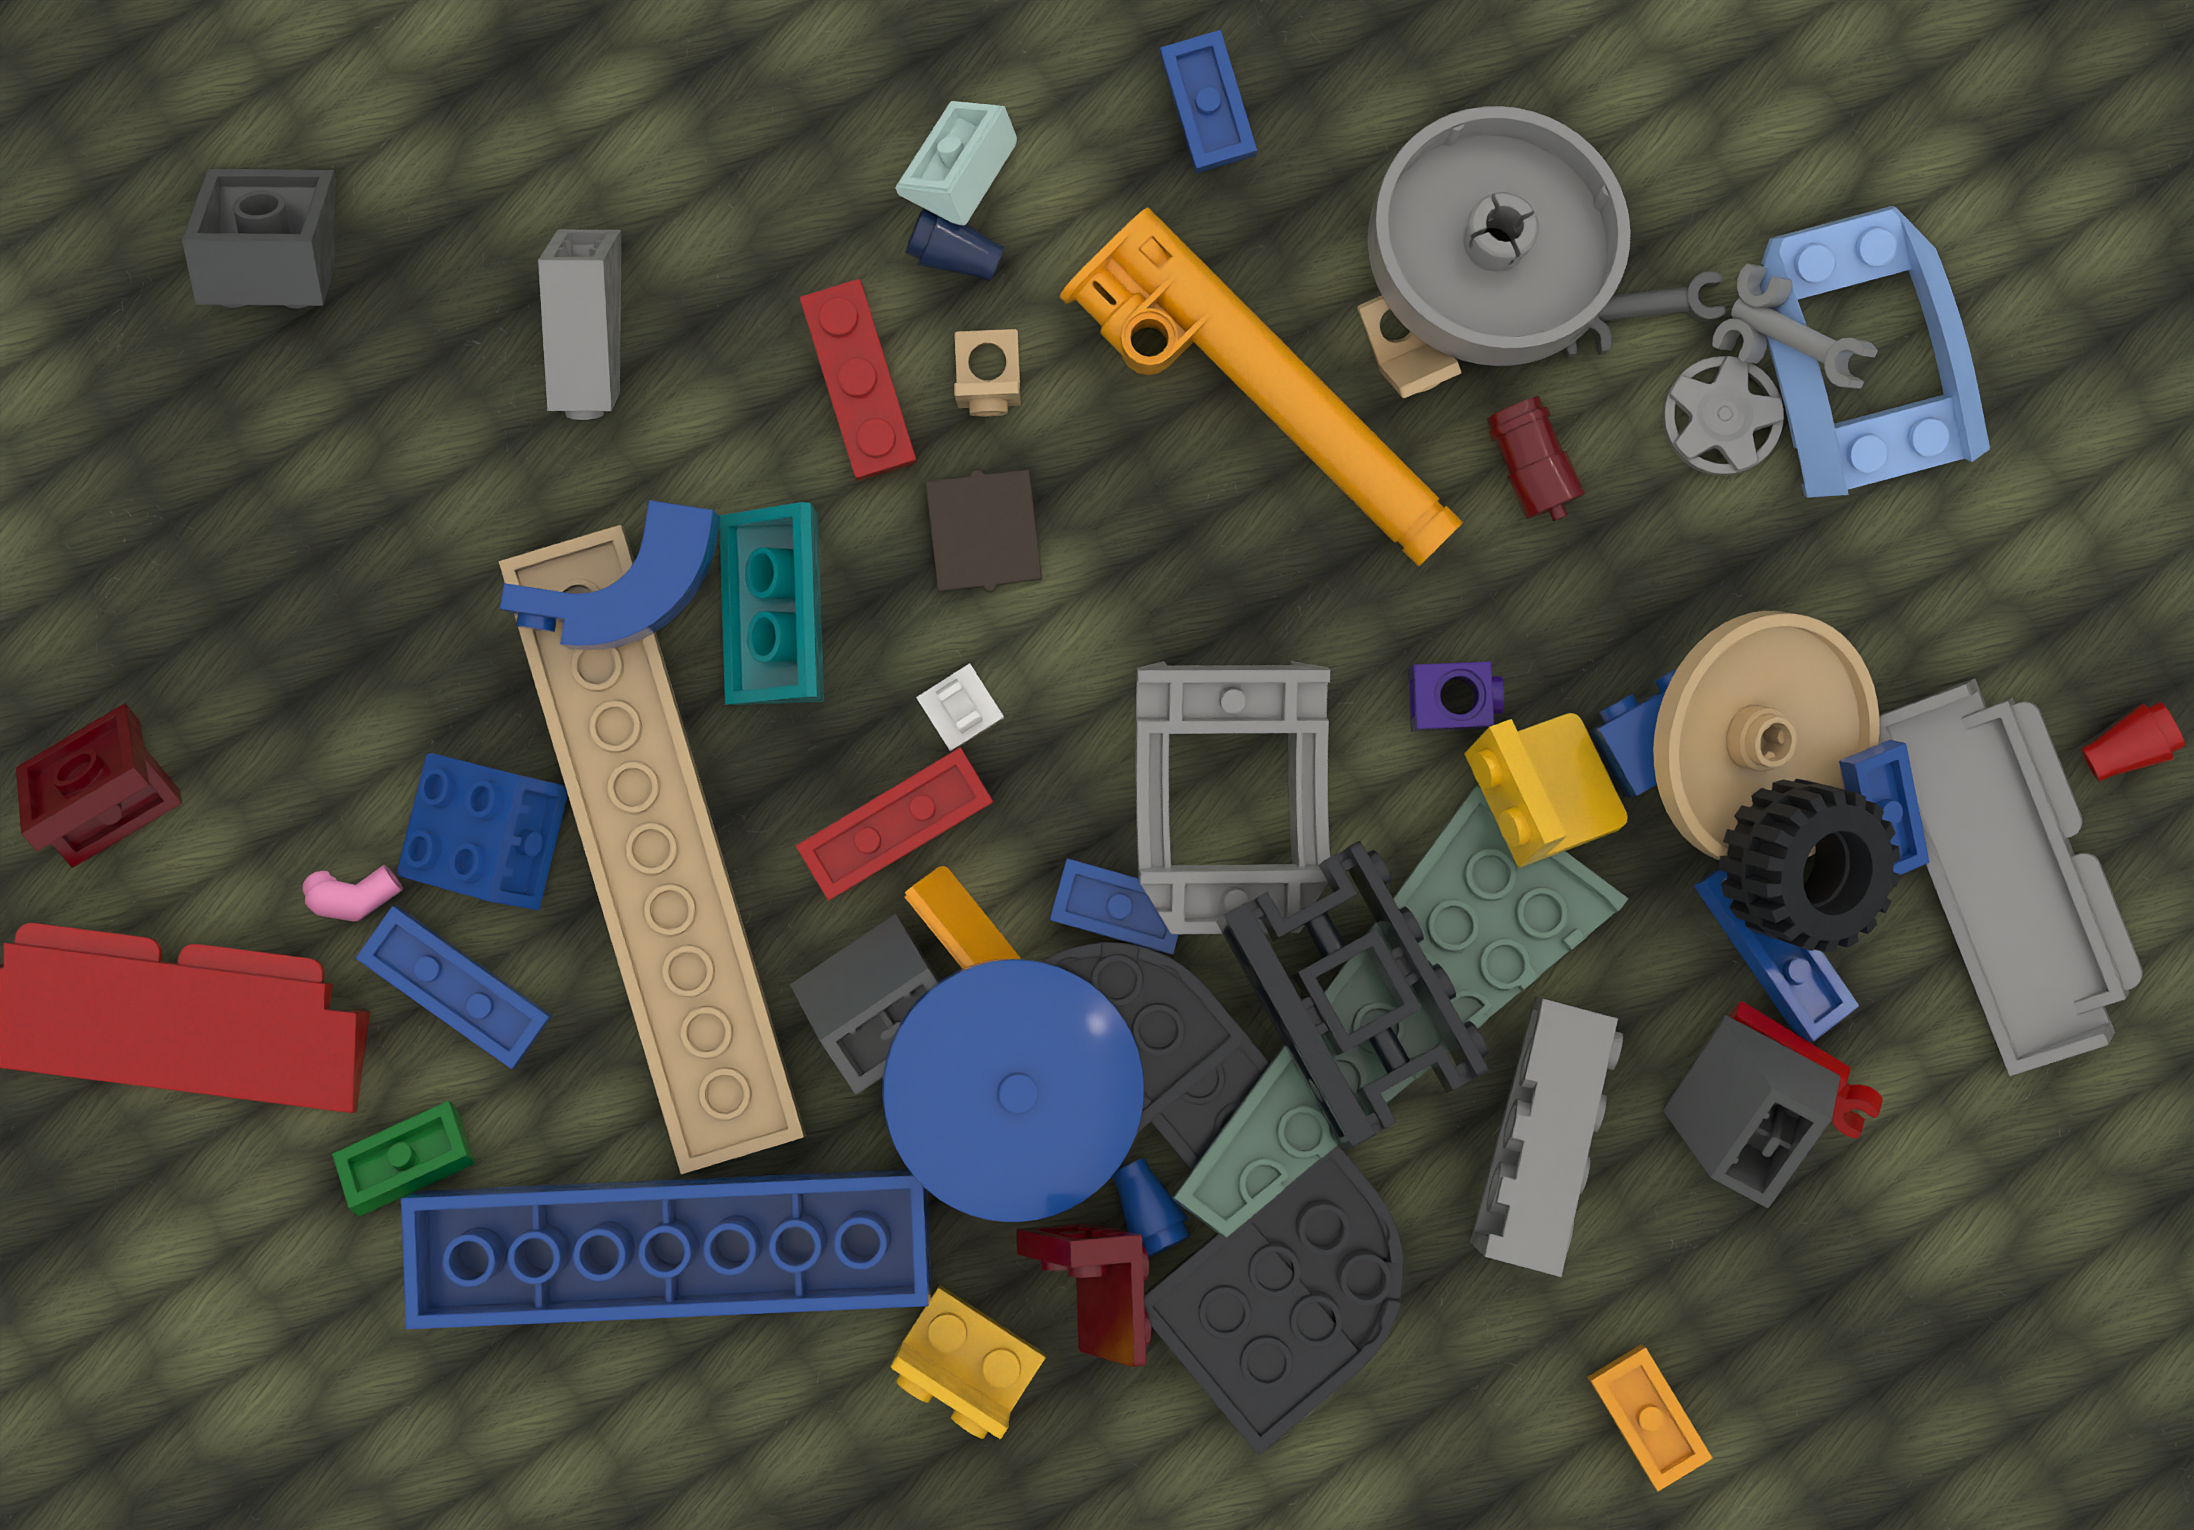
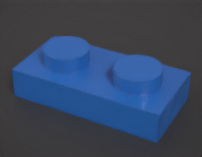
M1221 30L1160 47V58L1195 174L1256 156L1257 148Z
M1888 740L1839 760L1845 790L1866 796V801L1876 803L1884 811L1882 819L1892 823L1896 834L1890 842L1893 845L1899 846L1900 860L1894 863L1893 872L1901 875L1929 863L1906 743Z
M1067 858L1050 916L1051 921L1173 955L1179 934L1170 933L1139 883V878Z

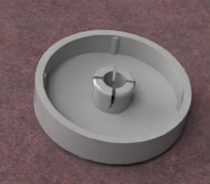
M1485 106L1455 112L1438 119L1413 136L1399 151L1385 174L1371 210L1368 225V253L1372 273L1385 302L1401 323L1416 337L1432 348L1463 361L1481 365L1512 366L1534 362L1558 353L1574 343L1595 323L1623 277L1630 250V220L1626 200L1614 173L1595 148L1578 133L1550 117L1533 111L1504 106ZM1487 228L1501 229L1509 236L1511 242L1499 241L1492 237L1489 232L1485 234L1484 232Z

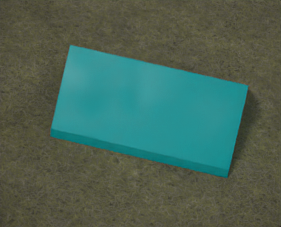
M798 502L719 515L725 705L824 702L818 512L811 503Z

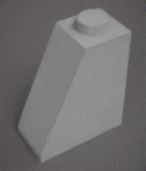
M558 229L538 259L547 411H565L566 417L570 419H595L603 416L604 411H612L620 395L621 230Z

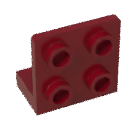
M1089 1223L1016 1229L1017 1255L1040 1260L1041 1270H1068L1069 1277H1076L1078 1346L1080 1352L1130 1367L1145 1366L1146 1348L1151 1340V1324L1144 1309V1282L1149 1273V1260L1147 1252L1142 1245V1235Z

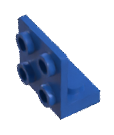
M427 754L397 869L398 875L489 902L539 910L568 797L566 787L438 754Z

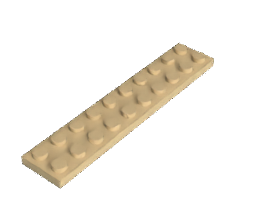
M618 525L501 560L499 565L504 582L507 584L580 594L595 592L615 583L633 565L634 557L625 527ZM556 621L555 632L518 627L681 1175L805 1137V1129L656 632L639 641L621 647L604 650L569 649L560 644L564 622Z

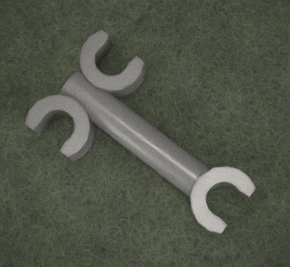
M1747 263L1741 269L1737 278V290L1740 298L1732 308L1731 316L1733 319H1728L1717 327L1713 336L1712 346L1720 350L1732 351L1737 338L1742 334L1744 343L1739 352L1738 360L1757 364L1763 358L1767 349V335L1825 364L1826 375L1833 384L1839 387L1861 389L1864 381L1850 374L1848 361L1854 353L1861 356L1875 357L1878 351L1876 347L1862 339L1842 338L1836 341L1772 310L1783 305L1788 299L1792 290V281L1787 278L1772 276L1767 290L1762 293L1760 285L1766 268Z

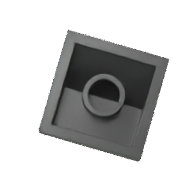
M208 169L182 238L195 304L221 305L228 308H238L245 305H284L289 308L323 306L334 272L336 179L334 170Z

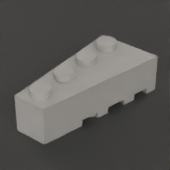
M1534 996L1470 1243L1485 1257L1562 1277L1566 1254L1573 1235L1574 1218L1579 1195L1584 1190L1589 1174L1590 1157H1588L1593 1132H1598L1606 1109L1607 1096L1602 1094L1607 1069L1614 1070L1622 1048L1623 1033L1616 1032L1618 1018Z

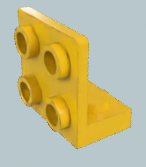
M939 1285L932 1295L929 1306H925L899 1346L890 1367L900 1374L896 1383L915 1398L929 1403L934 1396L953 1408L955 1411L951 1419L967 1432L981 1439H984L989 1432L1001 1439L1009 1427L1012 1409L1045 1360L1046 1354Z

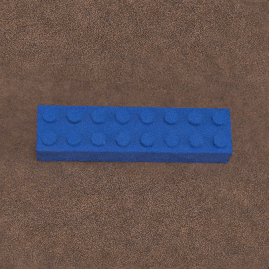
M909 1169L416 1191L401 1198L406 1329L929 1306L932 1298L928 1190L913 1176Z

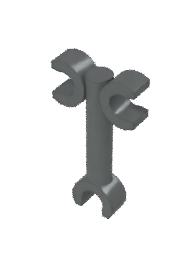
M1713 271L1703 272L1694 277L1687 287L1613 295L1595 323L1586 331L1593 334L1596 338L1598 355L1606 354L1612 344L1611 331L1603 321L1687 312L1691 318L1701 323H1711L1720 319L1726 314L1725 306L1711 308L1702 305L1698 298V292L1700 288L1714 287L1722 282L1721 274ZM1576 341L1562 350L1566 358H1573L1577 354Z

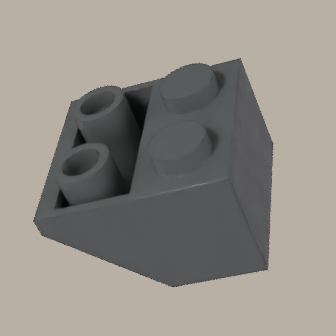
M896 913L791 983L790 986L819 1041L855 1095H857L883 1077L888 1049L898 1026L915 1002L941 979Z
M1724 1015L1666 1101L1663 1112L1710 1178L1769 1208L1831 1122L1840 1075Z

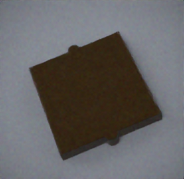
M975 469L972 471L971 476L925 481L938 592L984 587L987 592H994L997 585L1042 580L1029 469L983 474L980 469Z

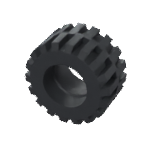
M1783 779L1773 782L1772 790L1759 789L1751 795L1753 805L1751 807L1741 805L1734 817L1738 823L1734 831L1727 829L1723 840L1729 846L1727 855L1720 856L1719 870L1727 872V879L1721 883V887L1725 897L1734 899L1729 907L1736 918L1745 920V926L1750 930L1810 951L1835 952L1837 945L1848 948L1858 943V932L1869 934L1877 926L1876 915L1878 912L1886 913L1892 902L1887 898L1890 887L1897 888L1899 873L1893 872L1894 863L1900 860L1899 846L1893 845L1890 842L1896 834L1892 823L1882 819L1884 811L1876 803L1866 801V796L1856 792L1803 779H1795L1794 782ZM1816 846L1813 870L1808 880L1803 884L1806 860L1813 847Z

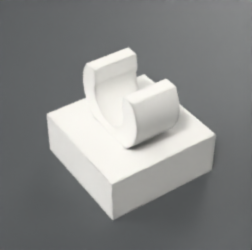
M970 663L916 697L951 752L1004 719L1001 711Z

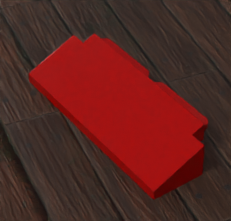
M41 923L22 925L16 932L14 942L3 943L4 964L0 963V1068L347 1113L357 1112L370 1011L359 1009L351 1011L331 1010L330 1002L333 983L324 982V968L319 961L313 958L204 944H190L181 950L178 963L161 961L162 950L159 943L149 937Z

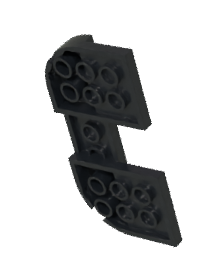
M1096 942L1071 947L1042 960L1041 962L1062 968L1087 981L1115 1006L1133 1035L1143 1069L1144 1102L1137 1133L1152 1122L1190 1169L1193 1170L1270 1065L1268 1060L1210 990L1182 964L1160 952L1123 942ZM1337 1145L1227 1238H1223L1216 1232L1144 1293V1309L1153 1329L1255 1452L1260 1455L1358 1373L1383 1345L1393 1327L1401 1304L1400 1296L1403 1283L1404 1257L1400 1236L1385 1202L1339 1145Z

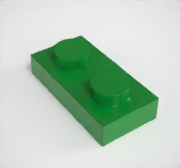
M449 1100L332 1154L348 1208L358 1217L476 1164L459 1111Z

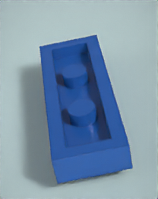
M1718 867L1693 886L1792 1031L1808 1042L1815 1041L1858 1008V1003L1823 952L1817 950L1810 951L1756 933L1745 926V920L1736 918L1729 908L1734 899L1725 897L1721 887V883L1727 879V872L1719 870Z
M399 906L391 907L355 958L510 1069H514L519 1065L553 1017L549 1012Z

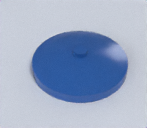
M1000 959L974 964L956 971L931 987L915 1002L898 1026L888 1049L882 1077V1102L887 1128L898 1154L913 1176L929 1192L949 1206L975 1217L1000 1222H1024L1054 1216L1076 1206L1098 1191L1112 1177L1128 1154L1137 1134L1144 1102V1078L1139 1051L1131 1031L1115 1006L1094 986L1077 975L1054 965L1026 959Z

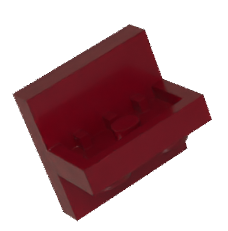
M126 703L16 767L22 836L36 851L52 844L72 868L182 804L179 788L144 747L140 720Z

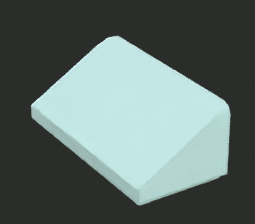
M951 101L896 185L895 189L898 195L949 222L963 226L966 225L1017 142V136L1005 106Z

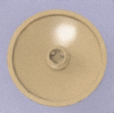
M1759 611L1738 616L1723 623L1700 640L1679 665L1667 687L1658 713L1654 735V769L1658 790L1666 812L1682 836L1704 854L1720 860V856L1727 855L1729 844L1723 842L1727 829L1734 831L1738 823L1734 815L1741 805L1747 807L1753 805L1751 795L1759 789L1772 790L1773 782L1783 779L1793 782L1795 779H1803L1845 790L1839 760L1879 744L1880 718L1874 684L1864 661L1854 646L1833 627L1809 616L1782 611ZM1816 846L1813 847L1808 857L1816 853Z

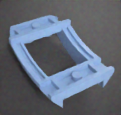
M1889 206L1769 239L1761 262L1764 265L1763 267L1766 268L1760 285L1761 291L1764 293L1767 290L1772 276L1791 280L1792 290L1788 299L1783 305L1772 310L1805 326L1807 325L1798 299L1908 270L1928 327L1944 394L1834 424L1818 361L1766 335L1787 414L1793 447L1797 449L1804 479V483L1801 485L1805 497L1849 495L1848 489L1953 461L1966 459L1973 462L1990 450L1969 345L1943 265L1936 248L1895 206Z

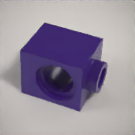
M1491 661L1417 664L1408 668L1411 732L1487 729L1494 725V714H1503L1502 676H1492ZM1447 680H1461L1472 690L1473 703L1467 713L1454 714L1443 706L1440 694Z

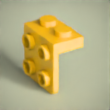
M1564 714L1517 731L1512 719L1489 727L1464 753L1518 868L1620 830L1627 822V812L1583 721L1576 714Z

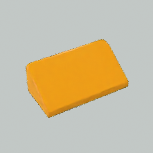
M945 866L936 868L905 892L906 900L962 969L991 960L1020 959L1017 952L949 868Z

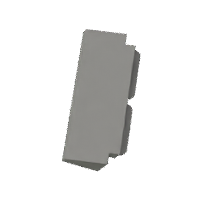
M1974 678L1879 715V744L1888 740L1904 742L1907 745L1929 857V863L1926 866L2009 1076L2109 1045L2115 1030L2105 1006L2125 1000L2129 995V989L2136 987L2141 981L2143 970L2099 859L2090 853L2075 855L2068 839L2079 832L2083 819L2039 708L2027 701L2015 704L2013 698L1986 707L1977 681Z

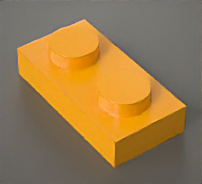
M1640 1344L1587 1377L1652 1486L1657 1491L1662 1490L1713 1459L1644 1345Z

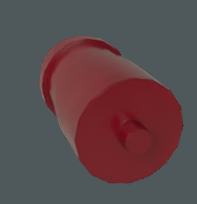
M1539 396L1529 398L1488 417L1486 421L1490 427L1488 432L1492 441H1496L1510 473L1508 479L1526 520L1549 512L1554 522L1568 516L1564 504L1583 496L1585 492L1567 451L1562 450L1548 418L1551 415L1548 407L1543 406Z

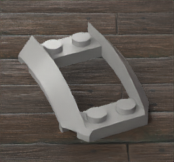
M1165 661L1137 668L1135 788L1139 883L1171 934H1222L1216 923L1217 920L1229 911L1254 900L1267 891L1284 920L1315 903L1327 886L1328 881L1322 873L1319 864L1330 857L1328 821L1329 720L1327 719L1328 683H1330V669L1328 667L1290 661V665L1167 666ZM1288 733V797L1292 864L1171 865L1169 734ZM1259 919L1257 922L1263 933H1268L1262 920ZM1304 925L1290 933H1300Z

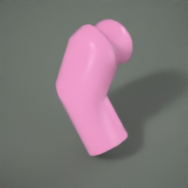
M385 864L356 885L337 881L335 877L330 876L328 871H317L310 874L302 886L305 904L317 916L352 922L362 920L403 890L396 875Z

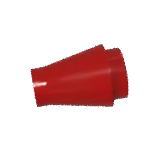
M2158 702L2148 708L2142 703L2093 743L2081 748V752L2098 782H2101L2114 775L2173 760V752L2185 747V742L2176 722L2162 702Z

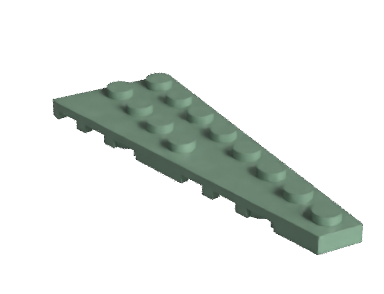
M1477 785L1469 792L1392 897L1398 909L1406 906L1419 923L1424 935V941L1418 944L1429 964L1432 966L1438 963L1450 978L1456 991V998L1452 999L1451 1003L1463 1023L1471 1021L1477 1028L1519 992L1539 978L1543 972L1567 952L1587 938L1591 932L1609 917L1618 912L1629 899L1566 851L1518 868L1485 796ZM1375 920V922L1366 934L1372 932L1375 929H1378L1388 949L1392 951L1389 943L1387 942L1384 934L1382 933L1380 927L1378 926ZM1366 950L1347 960L1324 990L1327 999L1348 1035L1398 1007ZM1410 985L1422 1009L1391 1026L1410 1060L1440 1044L1443 1045L1448 1054V1048L1413 986ZM1325 1033L1322 1034L1321 1037L1365 1116L1368 1115L1369 1112L1356 1090L1387 1073L1370 1041L1366 1040L1337 1056ZM1285 1045L1172 1197L1175 1202L1223 1238H1227L1339 1143ZM1431 1065L1382 1092L1381 1095L1386 1103L1389 1102L1411 1082L1430 1069Z

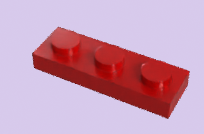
M853 280L801 296L800 301L856 480L860 481L917 463L861 280Z
M960 747L796 845V848L827 900L830 901L994 802Z

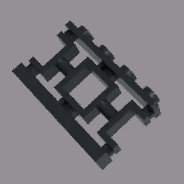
M1360 841L1319 864L1334 893L1283 920L1267 891L1254 900L1229 911L1216 921L1343 1150L1353 1148L1373 1137L1379 1131L1395 1124L1396 1120L1381 1093L1431 1065L1446 1093L1489 1071L1483 1060V1057L1487 1056L1489 1051L1482 1035L1471 1021L1463 1023L1451 1003V1000L1456 998V991L1450 978L1438 963L1432 966L1429 964L1418 944L1424 941V935L1419 923L1406 906L1398 909L1386 887L1392 884V879L1384 861L1374 849L1366 852ZM1347 871L1392 951L1388 949L1378 929L1348 945H1345L1327 912L1358 894L1346 874ZM1259 919L1262 920L1273 942L1305 925L1323 959L1293 975L1294 980L1305 997L1302 1001L1257 922ZM1366 950L1398 1007L1348 1035L1316 978ZM1410 985L1416 991L1457 1065L1454 1066L1442 1044L1429 1049L1411 1060L1407 1056L1391 1026L1422 1009ZM1325 1033L1337 1056L1366 1040H1369L1387 1073L1356 1090L1369 1112L1368 1115L1365 1116L1321 1037L1322 1034Z

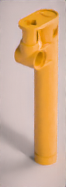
M1146 208L1136 215L1072 278L1061 292L1059 297L1066 304L1076 300L1102 326L1100 334L1122 355L1126 365L1136 373L1153 375L1162 372L1194 342L1394 543L1398 541L1404 547L1402 551L1418 567L1463 523L1448 506L1443 507L1438 502L1440 498L1150 208ZM1148 327L1160 331L1167 342L1163 352L1151 357L1139 354L1131 344L1133 335L1140 329Z

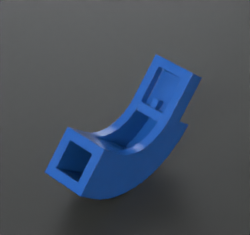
M649 500L643 540L638 556L630 569L615 583L595 592L580 594L504 583L500 609L510 614L518 615L516 626L522 628L555 632L556 621L564 622L560 644L569 649L604 650L639 641L666 626L678 616L701 587L713 559L720 516L710 509Z

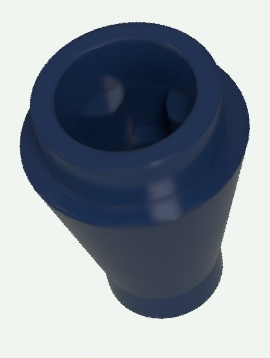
M922 208L905 253L918 258L917 265L977 276L990 281L997 268L1004 246L991 241L968 224L963 226L949 222Z

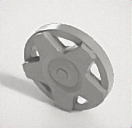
M1731 356L1707 358L1687 368L1669 389L1662 413L1665 436L1675 454L1693 469L1716 476L1739 474L1759 464L1769 455L1778 442L1784 420L1782 398L1770 377L1756 365L1738 360V357ZM1719 369L1711 384L1692 379L1702 372ZM1748 377L1759 385L1766 396L1753 395L1749 392ZM1676 404L1689 416V422L1680 434L1675 424ZM1770 426L1764 444L1756 452L1753 439L1754 431ZM1711 449H1718L1729 464L1713 463L1700 458L1699 455Z

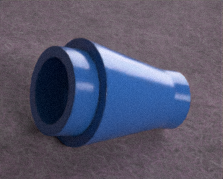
M1145 1158L1117 1170L1112 1175V1179L1117 1187L1127 1231L1142 1235V1245L1147 1252L1148 1258L1190 1237L1184 1224L1189 1218L1151 1171Z

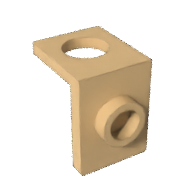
M1382 295L1357 307L1381 374L1402 398L1430 390L1441 382L1461 374L1458 361L1453 356L1446 355L1432 348L1416 337L1411 331L1402 339L1390 340L1385 338L1380 331V321L1384 313L1390 308Z
M1016 329L955 332L957 383H954V395L957 407L969 408L971 416L987 417L1007 414L1008 406H1021L1018 331ZM990 344L997 346L1006 357L1005 370L996 379L981 380L974 376L969 368L971 353L981 345Z

